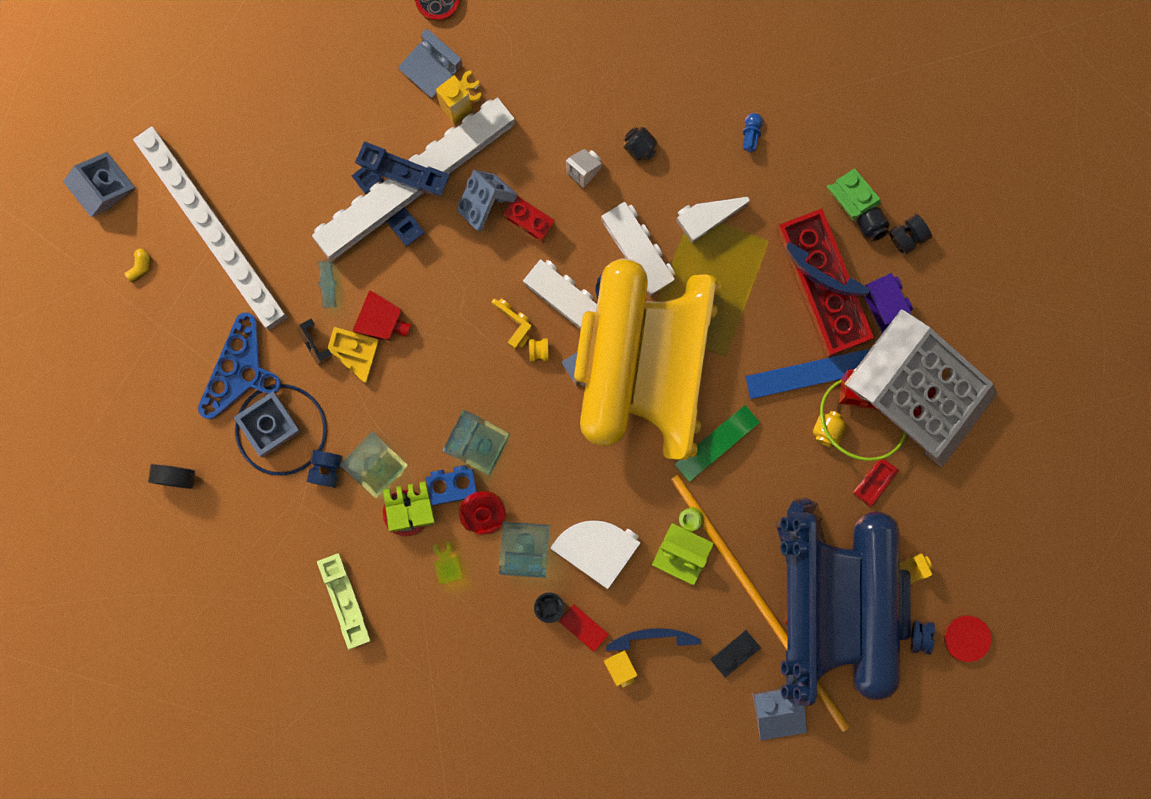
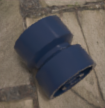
M313 450L310 462L313 468L309 469L306 482L336 488L339 477L336 470L340 469L343 456ZM320 467L329 469L328 475L319 474Z

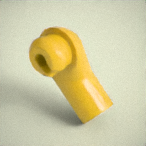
M142 248L134 252V267L124 273L131 283L149 270L150 256Z

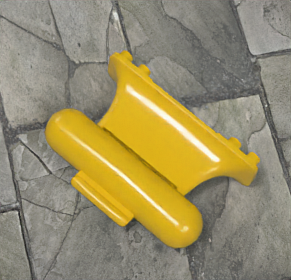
M617 259L608 264L601 275L596 312L586 311L582 317L574 372L576 381L586 383L580 418L581 433L589 442L598 446L613 445L624 437L627 430L629 413L652 422L659 428L664 438L663 455L665 458L687 460L689 456L694 457L698 449L697 444L693 443L694 434H697L701 428L700 421L696 420V408L708 326L710 325L711 318H714L717 314V306L713 304L714 295L719 294L721 284L715 281L712 275H693L688 279L685 293L681 297L664 302L646 301L648 276L643 266L631 259Z

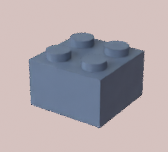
M273 391L234 417L257 454L262 458L302 432L278 395Z

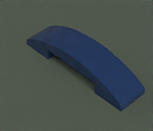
M365 141L355 161L361 167L389 180L440 197L450 177L448 173L430 166L426 168L390 154L386 149Z
M363 167L351 175L365 195L371 192L370 188L380 181L381 183L384 182L380 175ZM405 207L386 221L406 247L425 234Z
M790 242L786 245L785 251L792 263L817 285L835 293L857 297L866 296L871 290L852 278H849L845 285L806 263L805 260L809 253Z
M649 628L633 631L616 638L606 645V651L630 649V640L676 636L677 646L701 644V640L679 630Z

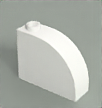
M585 521L565 530L550 549L608 589L640 542L637 541L639 536L628 528L624 532L617 526L607 522Z

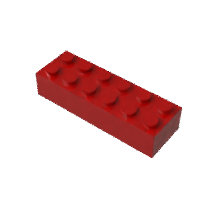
M822 208L778 225L777 232L784 250L788 242L809 253L805 260L806 263L840 283L846 284L850 276ZM788 257L827 357L869 342L874 338L857 296L842 295L817 285L800 272Z

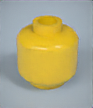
M830 411L829 414L823 413L824 422L829 434L839 444L847 429V424L842 420L843 416L834 411ZM819 416L813 429V434L816 437L815 440L824 446L832 447L833 444L826 436Z

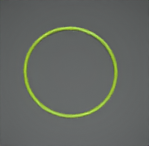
M841 380L834 383L826 391L820 406L821 424L831 443L844 454L863 461H877L893 455L904 443L907 436L905 432L900 443L891 452L873 458L849 453L833 440L826 428L823 411L826 398L837 385L841 384Z

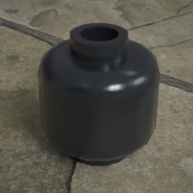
M635 126L623 137L624 149L636 161L642 159L647 161L656 153L654 148L657 145V140L645 127L637 128Z
M880 207L867 210L863 215L858 216L855 221L863 237L867 240L872 239V241L880 240L886 236L890 226V222Z

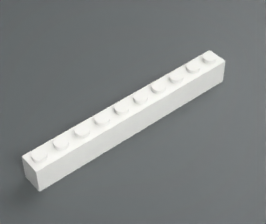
M498 97L493 101L490 99L481 106L480 111L476 114L471 113L462 120L463 123L460 126L448 129L444 133L445 137L438 142L436 140L426 146V151L420 155L415 154L408 161L426 168L430 166L450 174L515 125V119ZM389 179L383 183L381 181L377 182L370 188L371 192L364 197L362 195L358 196L352 201V206L348 209L339 210L334 214L333 220L327 224L322 223L314 230L315 233L312 237L330 262H332L424 192Z
M151 126L135 137L133 140L265 328L271 330L288 317L158 132Z

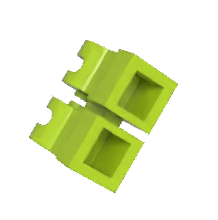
M426 481L419 482L421 493L418 496L415 495L413 484H408L409 491L407 496L411 500V506L405 507L404 501L406 496L401 486L396 487L398 496L396 500H392L390 488L383 489L388 528L391 533L412 529L410 521L413 522L415 528L436 524Z

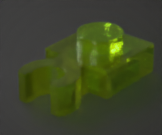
M449 541L446 542L447 549L445 552H440L437 544L433 547L435 554L440 557L439 561L434 562L439 585L462 579L457 556L450 558L449 554L452 546Z

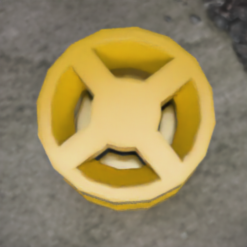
M543 338L541 341L529 339L530 362H535L537 359L549 361L548 338Z

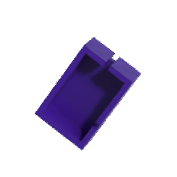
M890 273L865 285L871 290L863 297L881 334H883L901 309L911 315L913 310L912 304L907 297L904 298L901 292L903 287L897 276L894 277Z

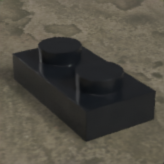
M745 630L715 654L710 661L726 678L760 650L761 647Z

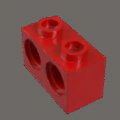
M519 196L516 197L514 203L511 202L503 213L504 219L543 243L555 225L554 219Z

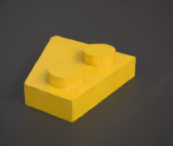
M334 327L328 349L361 381L367 383L379 340Z

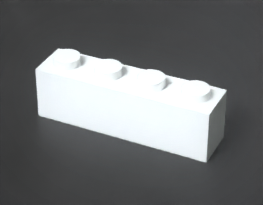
M623 202L602 215L601 221L624 257L641 264L647 272V293L651 297L674 283L675 279L673 276L676 274L669 263L665 265L661 259L663 253L657 244L652 245L648 238L651 235L644 224L640 226L636 220L638 214L632 205L627 206L626 202Z
M540 259L523 280V284L581 329L583 314L586 311L596 312L597 304L592 301L594 297L585 289L582 291L578 290L574 286L576 282L566 274L563 277L556 272L558 268L550 261L543 262Z

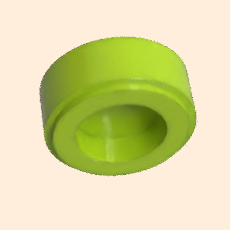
M695 507L685 509L679 516L681 527L689 532L696 531L704 522L702 512Z

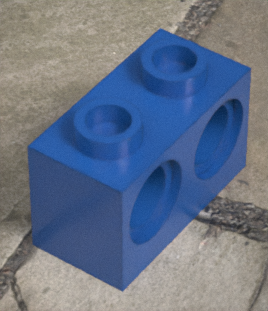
M467 465L454 467V472L445 474L444 470L430 472L431 476L426 477L431 505L464 500L467 496L477 492L473 469H467ZM461 476L469 478L470 484L466 489H459L457 487V480ZM437 481H444L447 485L446 491L442 494L434 491V484Z

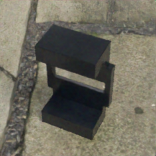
M311 318L299 324L298 331L316 364L320 365L330 360L332 354L329 349L321 353L318 352L308 333L315 326Z

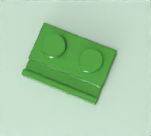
M855 168L837 179L836 183L827 186L830 194L853 222L867 210L881 204L880 198Z

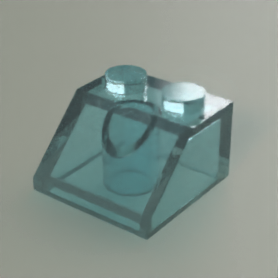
M463 410L442 452L490 476L510 433L479 416Z
M372 431L340 466L376 498L408 464Z
M503 522L499 574L546 578L550 525Z

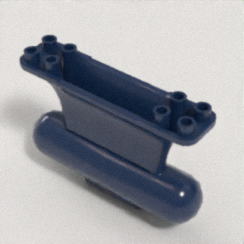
M875 511L862 515L854 524L853 549H844L832 546L818 537L816 519L813 514L791 512L787 517H782L780 527L782 531H786V541H782L780 550L782 555H786L787 650L786 661H782L780 667L781 673L786 675V685L781 687L782 698L788 699L792 704L802 706L813 705L817 698V684L820 678L832 669L853 664L855 689L862 696L870 700H883L891 697L897 691L900 682V640H907L911 636V575L908 570H900V532L898 523L890 515Z

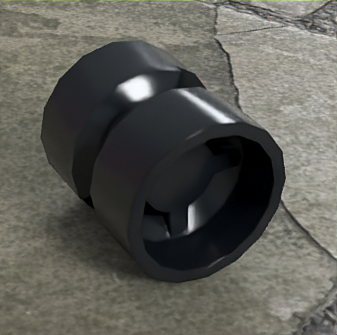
M917 213L904 220V225L898 224L888 231L891 241L904 256L916 249V244L922 245L932 238L929 227Z
M544 593L536 599L534 612L541 621L553 623L562 617L564 602L555 593Z

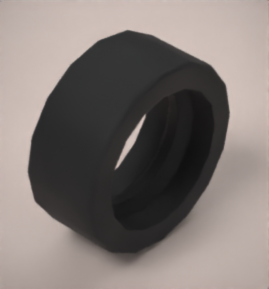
M151 464L148 483L192 489L195 470Z

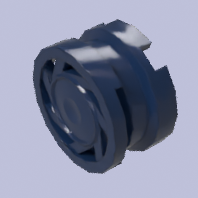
M918 620L913 622L911 632L912 653H919L920 651L926 655L932 654L930 651H933L935 641L933 640L935 634L934 622H927L926 624L920 623Z

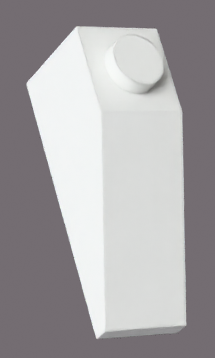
M583 149L566 160V174L584 188L602 168V163L599 162L601 158L594 151L590 150L588 152Z
M748 197L696 204L693 207L687 205L678 212L679 216L676 222L690 242L693 243L748 205L750 200Z

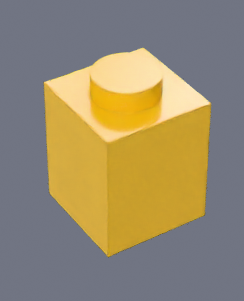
M625 650L603 660L616 686L621 684L622 688L635 682L634 677L638 675Z

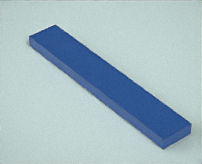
M871 349L745 376L749 397L754 399L840 380L847 370L856 369Z

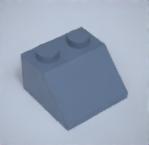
M108 152L75 165L63 181L90 217L108 210L135 188Z
M781 689L752 694L760 740L807 733L805 707L792 704L788 699H783Z

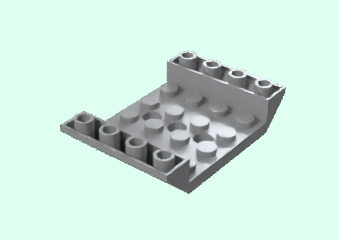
M902 309L845 382V385L857 396L869 401L925 449V454L940 467H943L997 395L994 384L933 329ZM945 368H949V377L943 380L941 376L942 371ZM934 386L936 393L934 397L929 399L927 395L928 390ZM920 405L922 409L921 414L918 417H914L913 410L916 406Z

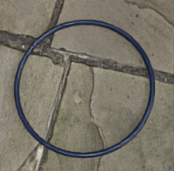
M282 384L281 388L294 389L306 395L310 400H312V402L316 405L317 409L319 410L323 423V437L318 451H321L325 443L327 432L326 419L322 411V408L320 407L318 402L303 389L292 385ZM270 385L265 388L267 390L273 389L276 385ZM258 390V391H256L255 393H253V394L244 402V404L242 405V407H241L240 410H239V413H241V412L244 410V408L246 407V405H247L256 395L260 394L261 391ZM237 422L235 423L237 446L246 461L259 471L278 476L290 475L305 469L311 464L310 460L300 468L287 472H273L259 467L245 454L239 440V425Z

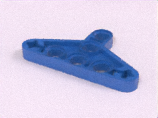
M245 312L238 315L198 406L199 414L206 419L212 420L217 418L251 388L266 394L272 391L277 393L281 389L282 383L280 378L274 373L260 368L258 322L252 314ZM250 318L249 321L252 323V326L245 328L244 333L249 334L248 339H246L242 335L236 334L237 330L242 332L244 326L241 324V321H246ZM237 338L242 339L243 348L239 351H234L231 348L232 341ZM232 360L234 369L228 373L224 372L222 369L223 362ZM249 368L255 371V378L252 381H245L243 378L244 371ZM269 377L275 378L277 383L273 390H267L264 387V382ZM217 381H222L225 384V389L220 394H216L213 391V385ZM209 394L216 398H221L220 403L214 400L212 407L215 408L214 413L209 412L206 415L207 410L204 407L205 405L209 406L212 402V399L208 398Z

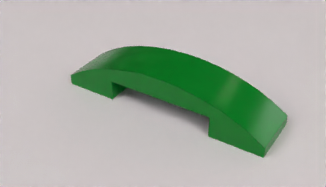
M744 405L697 445L698 449L694 457L689 456L687 460H679L674 465L690 482L757 426L760 421Z

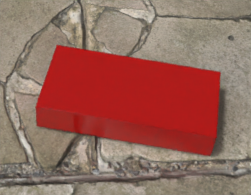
M885 459L877 460L852 494L869 507H872L899 472V469Z
M575 604L558 621L593 652L609 635Z

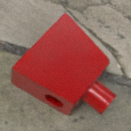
M369 290L352 331L391 342L394 333L407 337L412 325L400 320L403 314L400 308Z

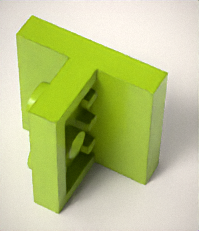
M671 523L652 566L694 586L707 562V557L714 543Z

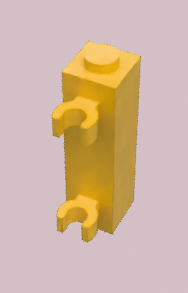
M471 70L464 73L460 82L453 75L435 89L441 109L454 125L472 112L471 102H477L482 97L480 92L475 96L470 95V90H475L480 85L478 80L474 83L467 82V79L473 75Z

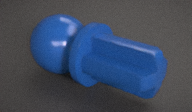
M751 113L745 118L746 127L743 129V149L749 153L756 150L758 138L761 136L760 128L763 125V119L757 113Z

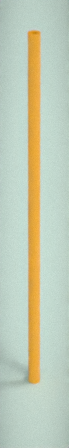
M676 475L670 480L687 505L695 507L702 512L704 517L702 527L787 650V633L680 476ZM818 681V697L842 732L850 728V725L820 681Z

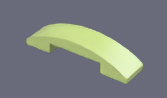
M338 553L317 561L341 625L340 628L348 650L370 642L360 606L340 554Z

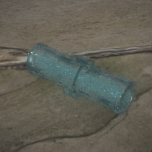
M330 260L318 262L320 274L318 287L321 288L322 308L337 307L335 296L337 282L334 281L333 261L330 262Z

